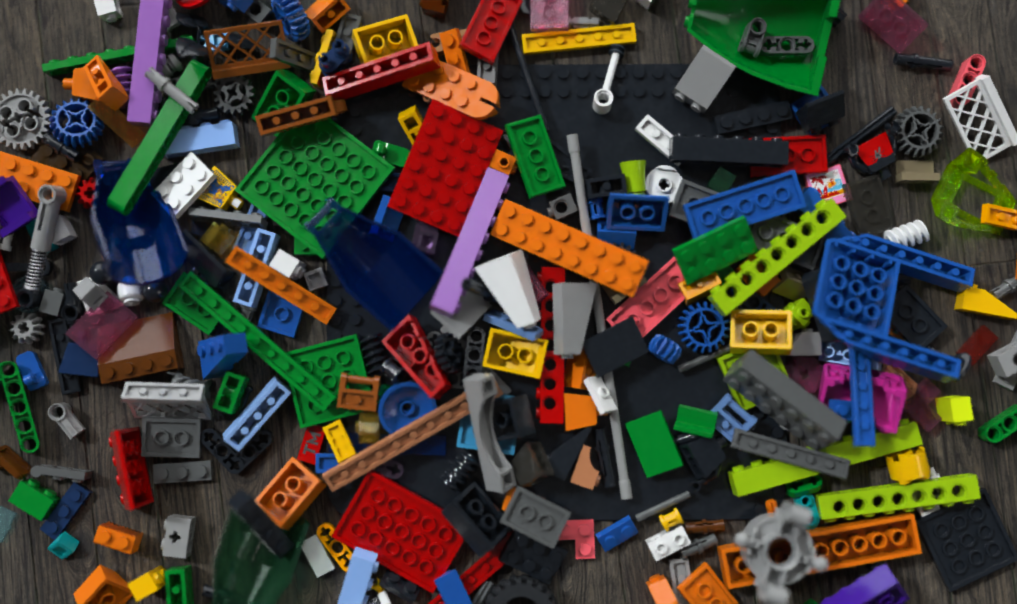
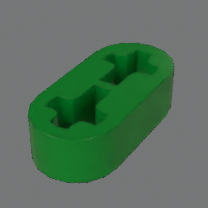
M817 474L786 483L785 491L792 498L816 493L821 490L822 478ZM794 485L795 488H798V490H794V488H791V486Z

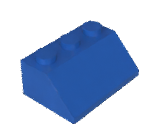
M610 193L606 206V229L665 232L670 197Z

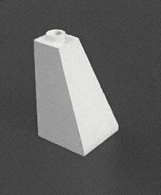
M523 249L492 259L475 267L477 273L517 328L524 326L525 329L536 326L535 322L540 320L541 317Z

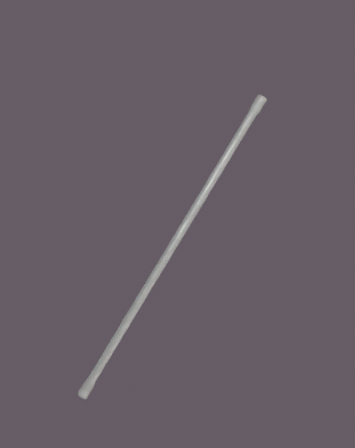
M570 134L566 137L571 157L581 230L583 233L592 236L578 134ZM589 278V283H596L593 309L598 334L606 329L600 284ZM613 371L603 376L605 385L617 407V410L609 413L619 475L621 499L625 500L631 499L633 496L628 476Z

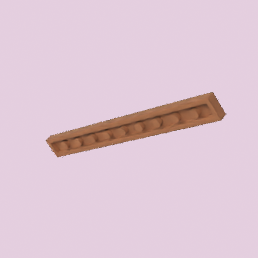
M495 380L497 389L496 399L503 395V392ZM466 392L322 473V477L331 491L334 492L470 414Z

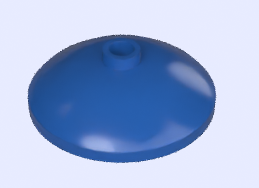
M410 381L401 382L393 385L383 394L378 406V415L384 429L392 434L437 408L436 400L430 398L418 383ZM405 404H410L409 408H403Z

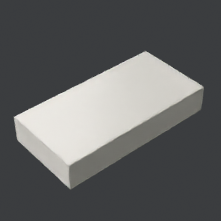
M317 534L299 543L317 578L336 568Z

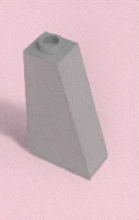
M596 283L553 284L554 355L561 354V358H573V354H581L596 291Z

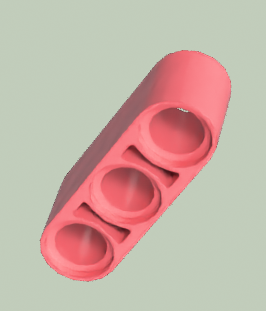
M974 54L963 61L949 95L966 85L964 79L969 84L975 80L974 78L983 73L986 65L984 56ZM971 62L975 64L976 68L972 67ZM976 86L969 90L967 97L972 98ZM956 97L950 100L952 107L958 109L961 102ZM966 99L965 105L968 104L970 100Z

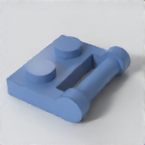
M729 393L725 394L710 410L718 412L715 429L730 442L735 428L748 431L758 420L757 417L750 415L737 404ZM728 405L746 422L741 424L724 407Z

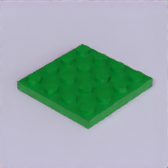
M358 334L286 352L337 396L329 408L323 412L290 384L300 429L367 412L337 407L342 372H346L349 375L368 377ZM347 383V388L372 391L371 385Z

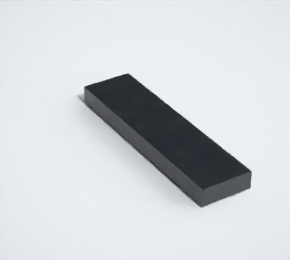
M63 317L47 320L57 372H59L68 343H74V341H71L69 324H67ZM58 373L62 395L84 391L81 376Z

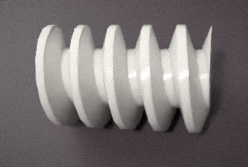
M920 220L908 222L906 225L894 227L892 230H886L883 239L907 247L909 243L913 247L915 246V241L918 244H921L923 239L928 242L930 235L925 224Z

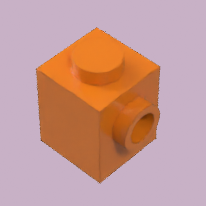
M496 149L489 167L510 177L511 174H515L518 165L514 156Z

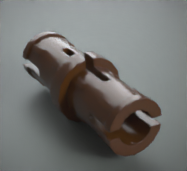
M701 519L698 522H684V530L687 535L697 533L707 535L709 532H724L725 524L723 519L709 521Z

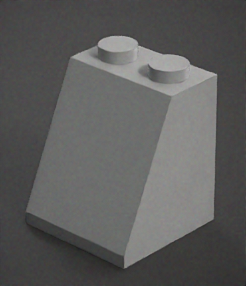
M703 45L672 93L680 102L685 101L691 105V109L695 112H702L704 114L736 66Z
M469 291L466 292L465 296H460L458 302L462 304L458 314L453 313L452 318L430 311L459 340L492 307L490 302L485 301L482 296Z

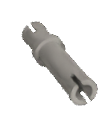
M153 67L149 68L150 72L148 70L145 72L144 76L158 86V90L164 91L190 114L195 112L194 109H198L199 104L173 85L168 77L162 76Z

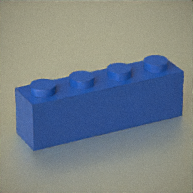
M807 187L802 190L807 207L794 210L799 217L807 211L811 213L816 209L814 205L822 200L820 198L821 194L815 188ZM818 214L817 221L822 224L823 218ZM842 220L826 233L823 245L825 246L827 239H840L857 235L849 231L845 226V221Z

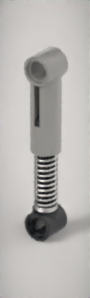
M43 185L38 190L40 204L30 246L34 252L31 253L33 256H30L32 259H30L31 262L29 263L31 266H28L30 268L28 269L29 272H27L28 276H26L28 279H25L27 282L16 293L21 308H33L41 305L44 294L40 290V282H42V272H44V265H46L44 263L46 262V255H48L46 252H51L60 206L67 198L66 190L61 186Z

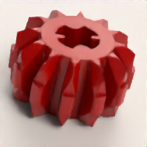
M89 178V182L82 180L83 186H77L80 189V192L76 193V196L80 197L78 203L84 204V208H91L94 211L98 207L104 208L103 202L107 203L108 199L106 196L111 194L109 191H106L109 188L108 185L103 184V181L100 179L95 180V178Z

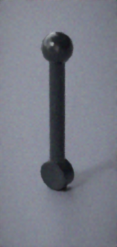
M252 386L246 387V394L238 416L245 409L249 394L253 391Z

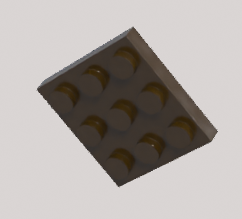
M42 144L30 158L31 161L80 175L81 179L78 186H83L82 180L89 181V178H92L106 161L87 144H84V148L80 145L73 148L82 153L81 157L77 156L80 159L77 163H73L63 155L56 154L55 150L46 144Z

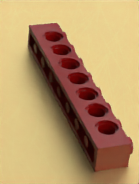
M542 267L541 272L537 273V283H541V291H537V303H541V310H539L541 319L537 322H541V328L544 329L543 335L539 339L554 341L553 331H548L545 328L547 321H553V312H549L545 308L547 302H553V292H548L545 286L549 282L554 284L565 283V267ZM546 349L540 379L536 378V380H540V388H536V399H540V407H536V419H540V423L564 424V358H561V354L554 355V350L549 351ZM547 359L555 361L556 366L553 370L545 368V361ZM548 378H552L555 381V387L551 390L546 389L544 386ZM547 398L555 400V406L552 409H547L544 406Z

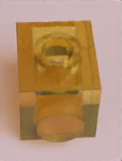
M214 221L200 240L206 246L222 255L232 245L235 236L230 233L232 229L224 223L219 225Z
M360 413L359 421L355 422V432H358L359 443H377L379 441L381 423L378 413Z

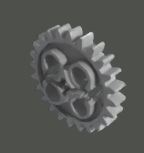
M16 88L15 93L8 90L9 96L1 94L3 100L0 101V121L18 128V133L14 135V130L0 123V143L6 144L8 148L13 147L17 151L20 148L27 151L28 147L35 149L34 143L42 145L40 139L44 138L45 133H51L48 130L51 124L49 119L52 116L48 114L52 111L51 108L47 107L49 103L43 100L44 97L41 95H37L34 91L30 92L25 88L23 92ZM29 104V109L41 114L43 118L33 116L32 113L25 111L26 105ZM11 111V116L7 118L8 112ZM36 121V126L31 129L32 123Z

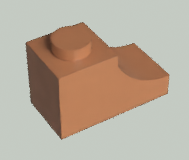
M583 444L573 468L570 482L593 490L594 486H598L601 475H598L599 471L593 468L590 462L591 447Z

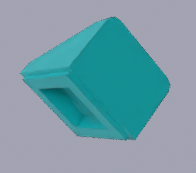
M64 531L47 549L63 560L74 553L79 541Z

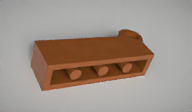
M327 96L255 116L260 136L266 137L337 117L338 114L347 112L348 108L345 99L334 101L332 96Z

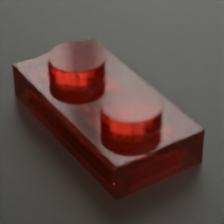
M981 325L956 354L961 352L970 354L972 357L970 366H974L998 337L985 325Z

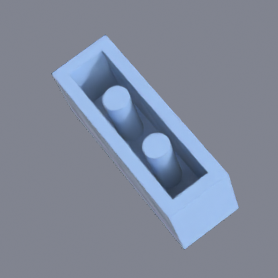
M355 547L337 604H367L369 595H366V592L371 590L374 582L371 575L372 573L376 574L379 562L376 561L378 553Z

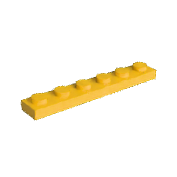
M635 23L522 34L524 55L607 47L612 44H636L637 42Z

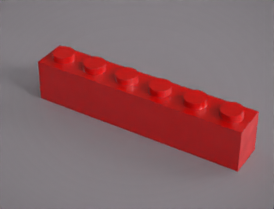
M426 42L322 77L325 95L332 96L334 101L355 97L441 67L437 50L430 42Z

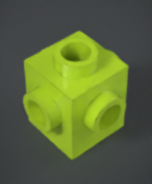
M804 298L790 302L783 309L792 311L793 331L799 328L804 329L811 323L810 319L813 314L809 303Z

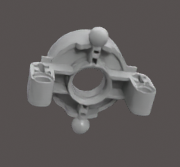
M784 501L781 508L776 507L774 513H765L757 516L747 524L743 532L737 533L734 537L735 544L740 547V554L744 564L756 575L754 585L758 586L757 597L762 602L786 604L788 590L784 585L794 583L805 574H809L812 567L817 572H824L829 567L828 560L825 557H816V549L813 546L810 534L805 529L810 523L812 512L804 506ZM785 538L791 544V556L786 562L780 564L773 563L768 557V547L773 540Z

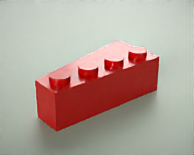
M408 314L381 342L428 396L439 400L452 385L445 371L441 370V364H437L438 360H436L435 352L417 317Z

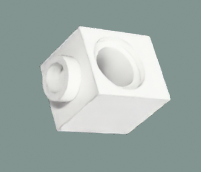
M94 0L97 15L104 22H115L117 18L123 17L119 0Z

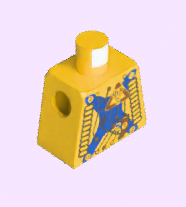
M214 166L211 171L217 178L198 199L225 211L230 206L239 210L243 206L244 201L237 197L239 194L235 191L237 185L220 169Z

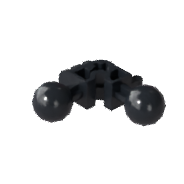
M130 241V247L127 248L122 244L121 250L118 252L113 248L117 258L116 261L112 263L98 261L90 268L89 275L91 280L99 285L109 284L113 280L115 273L123 270L125 274L133 272L134 269L137 276L145 282L142 292L146 300L157 303L164 300L167 296V285L154 276L155 271L164 267V263L155 260L151 255L147 254L144 248L135 247L132 241ZM138 254H141L140 260L137 259Z

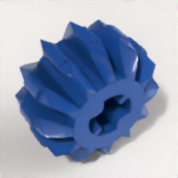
M656 334L648 346V350L652 355L669 364H674L682 351L678 344L660 334Z

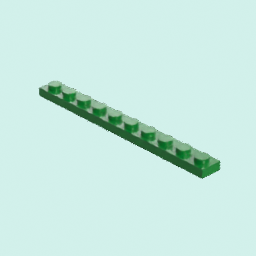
M190 271L178 285L233 334L245 332L247 346L321 411L325 412L337 398L333 392L194 272Z

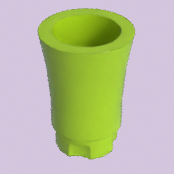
M646 160L619 163L622 174H625L627 194L645 195Z

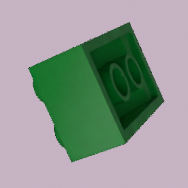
M288 68L276 70L251 118L256 121L255 116L305 103V101L309 102L314 97L316 90Z

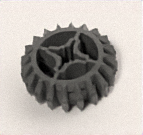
M912 106L910 110L906 108L902 113H899L896 116L897 119L893 120L900 124V130L897 132V144L900 146L898 151L904 149V155L911 154L913 158L917 155L918 157H923L925 154H931L932 150L935 151L938 148L937 145L942 142L940 137L944 136V133L940 132L944 126L938 124L941 119L935 118L937 113L930 114V108L924 110L923 106L918 108ZM907 123V125H906V127H907V133H906V135H905V130H904V128H905V124ZM923 129L918 134L911 135L915 130ZM928 129H929V134H930V135H929V140H927V139H928V136H927V131H928ZM909 140H913L916 145L912 144Z

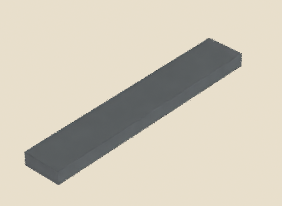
M738 428L734 429L730 448L844 480L847 479L851 461Z

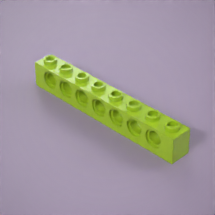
M832 198L828 200L822 199L814 205L816 209L811 213L807 211L800 216V222L796 225L794 223L789 225L784 230L786 233L780 237L778 235L769 242L771 245L767 249L764 247L754 254L756 258L751 262L750 260L744 262L740 266L741 270L736 274L734 272L725 278L726 282L720 286L718 284L709 291L711 294L707 298L721 316L729 314L847 217ZM818 214L823 218L822 224L817 221ZM803 226L808 229L807 236L802 233ZM788 239L793 241L792 249L787 245ZM773 251H776L779 255L777 261L772 258ZM758 263L764 266L762 273L757 270ZM743 275L749 278L748 285L742 283ZM729 287L734 290L732 298L728 297L726 293Z
M972 473L911 481V483L906 485L892 483L814 494L819 518L824 520V522H834L836 518L841 517L845 520L855 519L856 515L872 517L878 512L894 514L895 510L900 509L903 512L914 511L915 507L932 509L937 504L953 506L954 502L960 501L963 504L974 503L975 499H981L977 475ZM958 485L959 492L954 495L952 490ZM938 488L940 491L939 496L934 498L932 493L934 489ZM919 491L920 498L914 501L913 493ZM899 493L900 500L894 503L893 496ZM880 496V504L874 506L873 499ZM856 499L861 500L859 508H854L853 506ZM840 501L842 507L840 510L835 511L834 504Z

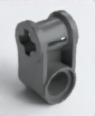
M754 18L745 26L738 46V52L741 53L743 51L752 54L754 58L758 57L767 29L764 19ZM752 25L758 28V32L753 30Z

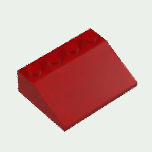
M139 427L110 432L109 445L113 448V464L117 468L118 473L116 480L121 488L120 500L125 510H134L154 502L146 459L141 456L142 439Z

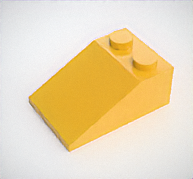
M490 328L482 366L540 379L548 340L538 338L535 341H531L512 332Z

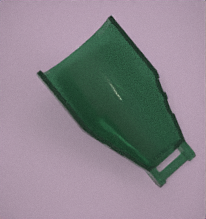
M230 508L212 561L213 604H276L292 581L310 525L307 519L300 516L289 530L280 528L295 544L280 560L268 550Z

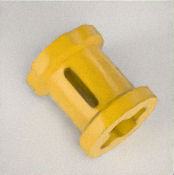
M677 507L674 508V511L664 516L662 514L659 515L666 532L675 525L684 524Z

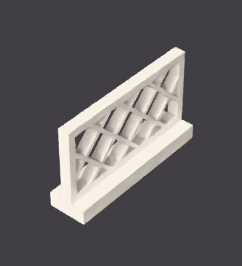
M983 74L942 99L975 165L1009 146L1017 145V132L990 76ZM974 86L978 89L976 99L967 97L969 90ZM955 97L962 98L958 109L953 108L950 100ZM966 99L975 101L971 112L963 111ZM979 102L984 103L986 106L984 116L975 114ZM962 112L970 114L967 125L960 124L959 119ZM974 116L983 118L979 129L971 127ZM987 119L994 122L992 132L983 130ZM970 129L978 131L974 142L969 141L967 138ZM982 132L991 134L987 145L979 143ZM995 135L1000 136L1003 144L998 147L991 146ZM978 145L986 147L984 154L979 158L975 154Z

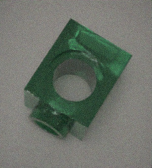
M720 166L705 188L718 193L728 191L736 176Z

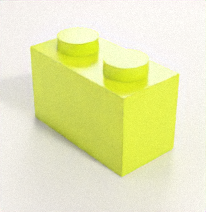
M952 395L935 398L938 421H946V424L957 426L966 425V421L973 420L970 396Z

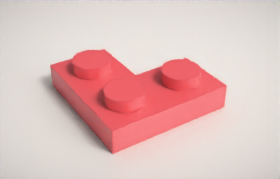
M594 519L568 520L558 539L575 540L576 559H595Z

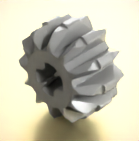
M23 312L22 315L15 316L16 321L10 322L14 325V328H11L9 331L15 332L12 338L18 339L20 344L25 342L33 344V341L38 342L40 340L39 335L45 334L41 331L45 324H40L43 319L37 317L36 313L29 314L28 312Z

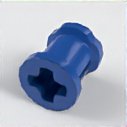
M602 198L587 201L591 216L589 217L590 221L606 218L603 212L602 203L604 201Z

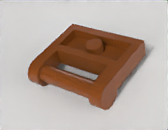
M342 372L337 407L377 412L381 376H374L373 378L349 375L346 372ZM347 383L373 385L372 391L347 388Z

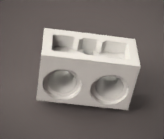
M281 249L278 250L269 264L272 268L296 281L298 278L301 279L306 272L305 263Z
M681 524L669 528L667 532L663 530L645 539L656 561L691 544Z

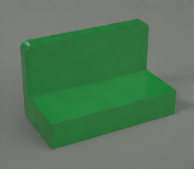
M680 404L673 429L713 438L718 412Z

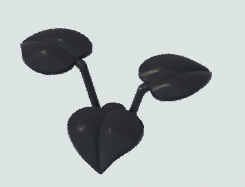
M178 12L176 19L180 24L189 28H196L197 30L196 42L184 37L177 39L176 49L180 59L192 57V60L194 59L207 66V62L210 60L209 52L206 47L200 45L201 28H208V22L197 14ZM230 33L228 39L237 44L242 35ZM244 38L240 47L250 51L254 43ZM225 41V42L223 43V45H224L225 43H228V45H230V46H232V47H235V46H233L232 44H230V43L227 42V41ZM256 46L253 52H257L259 54V49Z

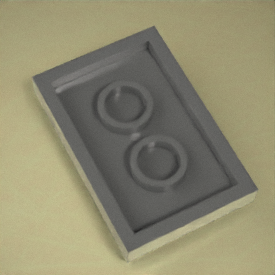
M143 417L141 456L201 458L203 419Z
M518 485L500 522L554 549L571 512Z

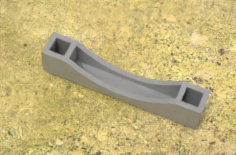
M475 373L463 379L485 487L487 491L505 493L516 486L513 467L501 451L494 432L492 411L497 395L494 374Z

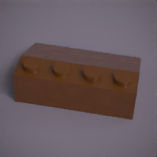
M174 312L98 328V369L101 384H111L185 368Z

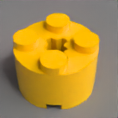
M916 446L917 449L909 448L884 455L892 480L898 481L900 485H906L911 483V480L930 478V467L923 446Z

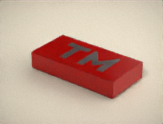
M316 424L307 427L297 457L298 460L316 465V453H320L326 436L322 429L324 426Z

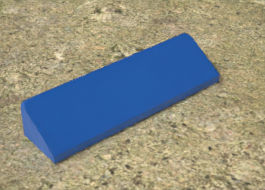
M456 570L446 571L434 580L445 604H472Z

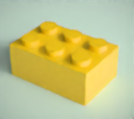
M407 14L352 29V40L361 64L418 45Z
M732 310L730 316V354H746L752 349L757 354L790 355L792 350V311Z

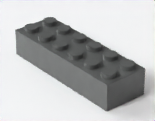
M752 349L732 363L723 379L730 388L738 391L746 400L751 401L762 412L767 413L778 424L788 429L792 435L800 438L809 448L816 451L838 441L847 424V421Z

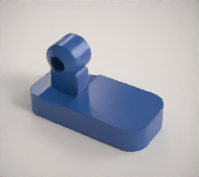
M26 351L16 357V363L22 374L23 383L27 385L29 391H36L49 384V380L36 352Z

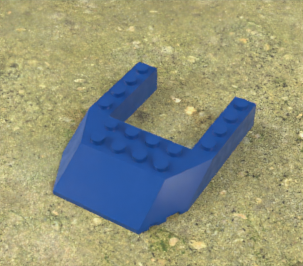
M868 233L840 239H827L812 314L846 345L872 360L944 383L959 379L960 359L888 337L899 273L960 293L973 286L975 269Z

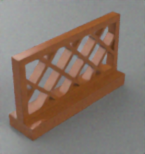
M282 19L204 31L214 80L291 68L290 65L271 59L270 56L266 57L270 54V47L266 49L259 44L264 35L270 39L274 38L267 31L270 26L279 25L280 33L276 38L279 39L281 37V40L286 41ZM251 29H257L262 32L257 41L247 35ZM237 31L242 35L237 44L228 39L231 32ZM217 34L223 38L218 47L210 42L209 35ZM244 38L254 43L249 52L240 47ZM225 41L235 46L230 55L220 49ZM256 46L265 51L262 58H256L251 54ZM237 49L246 54L242 61H237L232 57ZM217 52L227 57L224 63L215 64L214 56Z

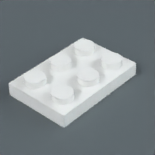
M190 152L152 194L175 218L179 219L217 176L196 154Z

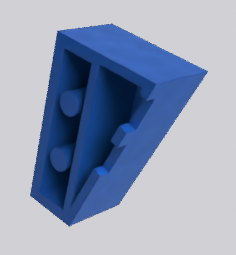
M245 332L225 334L198 341L197 353L200 356L203 380L224 377L226 371L231 370L233 364L239 362L246 355L248 349Z

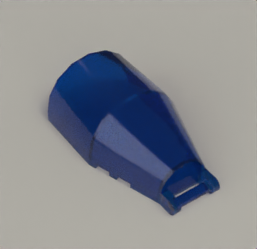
M132 158L120 161L94 160L93 167L96 174V183L90 219L107 275L113 281L124 285L143 286L159 282L174 274L182 267L187 258L188 248L172 206L164 202L160 192L155 191L149 181L129 215L124 216L109 208L107 200Z
M329 197L326 200L327 203L309 222L306 221L303 227L316 238L345 291L391 332L437 282L444 271L400 232L344 208L332 197ZM332 208L337 211L319 231L315 228Z

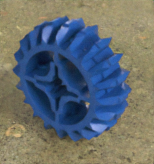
M271 0L275 18L277 20L282 19L284 35L289 40L297 42L309 36V20L299 0Z
M71 98L69 103L63 100V106L57 105V110H52V116L49 119L51 123L49 125L50 129L53 131V136L59 142L64 141L66 146L72 144L73 148H76L77 145L84 148L85 143L91 146V141L98 142V136L103 134L102 130L105 128V120L100 109H97L94 103L90 104L88 100L83 102L79 98L74 102V99ZM92 118L93 122L91 126L88 128L87 123L89 122V119ZM67 119L66 127L62 129L63 121Z
M704 301L701 307L700 303L696 302L695 308L692 305L688 306L690 312L687 310L682 311L686 318L679 317L683 324H677V327L683 328V331H679L678 335H685L681 342L688 340L687 348L694 345L692 348L693 352H696L699 348L700 353H704L706 347L707 352L711 353L712 347L715 350L719 349L717 343L725 344L721 338L729 337L724 331H730V327H725V324L730 321H723L725 316H721L716 309L714 310L712 303L708 307L707 301ZM703 312L710 313L716 321L709 322L706 316L703 315ZM697 313L696 325L689 328L692 316ZM701 323H703V325H712L711 327H707L708 329H705L706 332L700 329L695 330L696 328H700V326L702 325ZM718 327L716 337L710 342L711 330ZM691 333H699L701 338L704 339V343L693 339Z

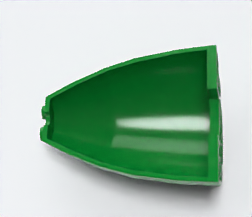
M689 0L688 8H691L690 16H686L684 27L703 45L734 64L740 70L778 86L818 96L827 57H825L833 20L837 17L840 0ZM757 17L764 19L767 24L764 37L808 36L815 43L814 49L805 56H764L759 53L758 57L754 58L752 54L743 51L741 53L738 52V46L745 26ZM752 25L753 30L758 32V28ZM783 41L781 43L783 50H790L789 42ZM766 42L763 46L769 50L771 47H776L777 43L774 46H769L768 42ZM803 42L801 45H796L795 47L796 49L798 46H803L806 50L808 48V45H805V42Z

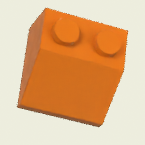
M99 565L73 594L77 604H126L133 596L128 586L129 583L116 571Z

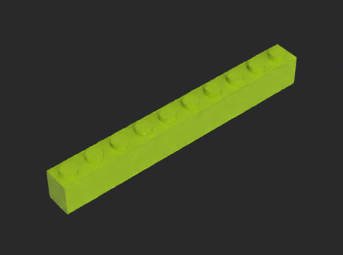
M901 419L896 434H884L878 429L875 430V447L853 446V434L842 436V440H838L818 451L851 460L850 465L923 445L917 422ZM772 459L764 462L762 460L750 462L751 465L746 467L738 465L732 467V471L727 472L733 495L737 497L821 474Z

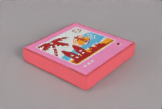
M840 164L828 167V173L806 174L802 176L806 188L812 187L818 190L821 194V199L828 200L832 198L837 205L852 200Z

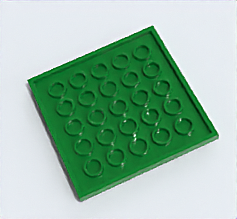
M332 119L281 132L236 187L235 191L325 260L396 168Z

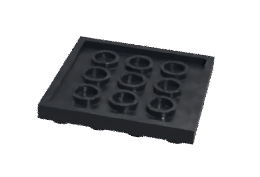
M979 488L981 499H975L974 503L963 504L962 501L954 502L953 506H942L935 512L915 519L923 542L949 592L955 591L1017 561V552L986 488Z

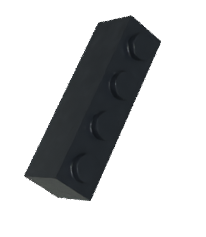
M240 489L226 502L268 550L280 560L295 546L257 501L243 489Z

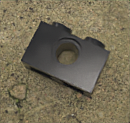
M625 174L586 179L584 183L587 201L600 198L603 200L608 199L610 193L627 194Z

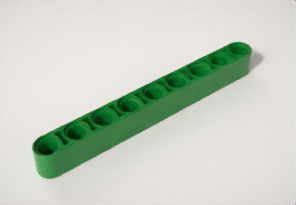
M193 59L189 62L175 86L194 102H197L212 76V68ZM170 96L107 200L109 208L124 216L129 215L189 115V112Z

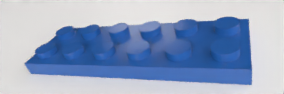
M795 169L682 205L693 239L742 215L746 217L747 223L750 225L807 207Z

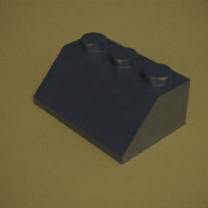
M186 229L182 232L175 246V249L179 252L177 254L178 257L184 262L188 261L192 265L191 269L200 276L202 274L206 278L205 282L211 288L222 289L236 272L196 233Z

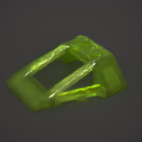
M973 148L966 149L946 166L931 197L935 216L946 224L1001 235L1004 228L982 224L981 219L967 213L952 203L962 181L964 180L995 196L993 205L1013 209L1017 201L1005 184L1000 183L995 170H991L987 165V159ZM978 170H980L993 186L969 174H977Z

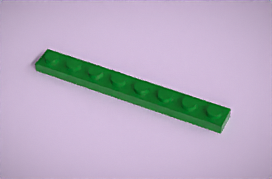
M181 35V36H180V37L192 39V40H194V41L196 42V39H195L193 36H190V35ZM168 38V45L165 46L164 52L166 55L178 53L176 49L177 39ZM128 45L119 50L107 49L103 53L91 52L82 57L70 56L66 60L61 61L56 59L50 60L48 63L42 64V69L50 77L73 73L75 68L84 67L96 55H99L107 66L134 61L135 46Z

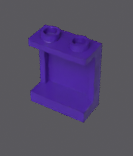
M14 176L0 177V224L3 227L0 230V236L4 238L14 234L35 220L38 209Z

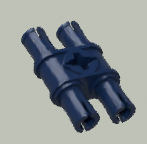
M336 39V44L333 42L332 48L327 53H321L322 57L318 56L319 68L324 76L340 72L345 67H350L349 64H353V54L349 46L341 39Z

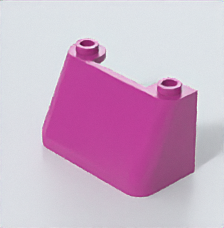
M833 363L823 365L818 400L827 407L829 399L851 401L849 366ZM871 370L875 426L881 433L896 434L907 394L904 379L894 373Z

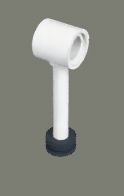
M612 44L610 46L609 55L612 57L603 89H599L594 95L593 109L598 114H606L612 107L613 94L610 88L618 60L624 56L625 47L620 44ZM599 100H605L607 103L602 104Z

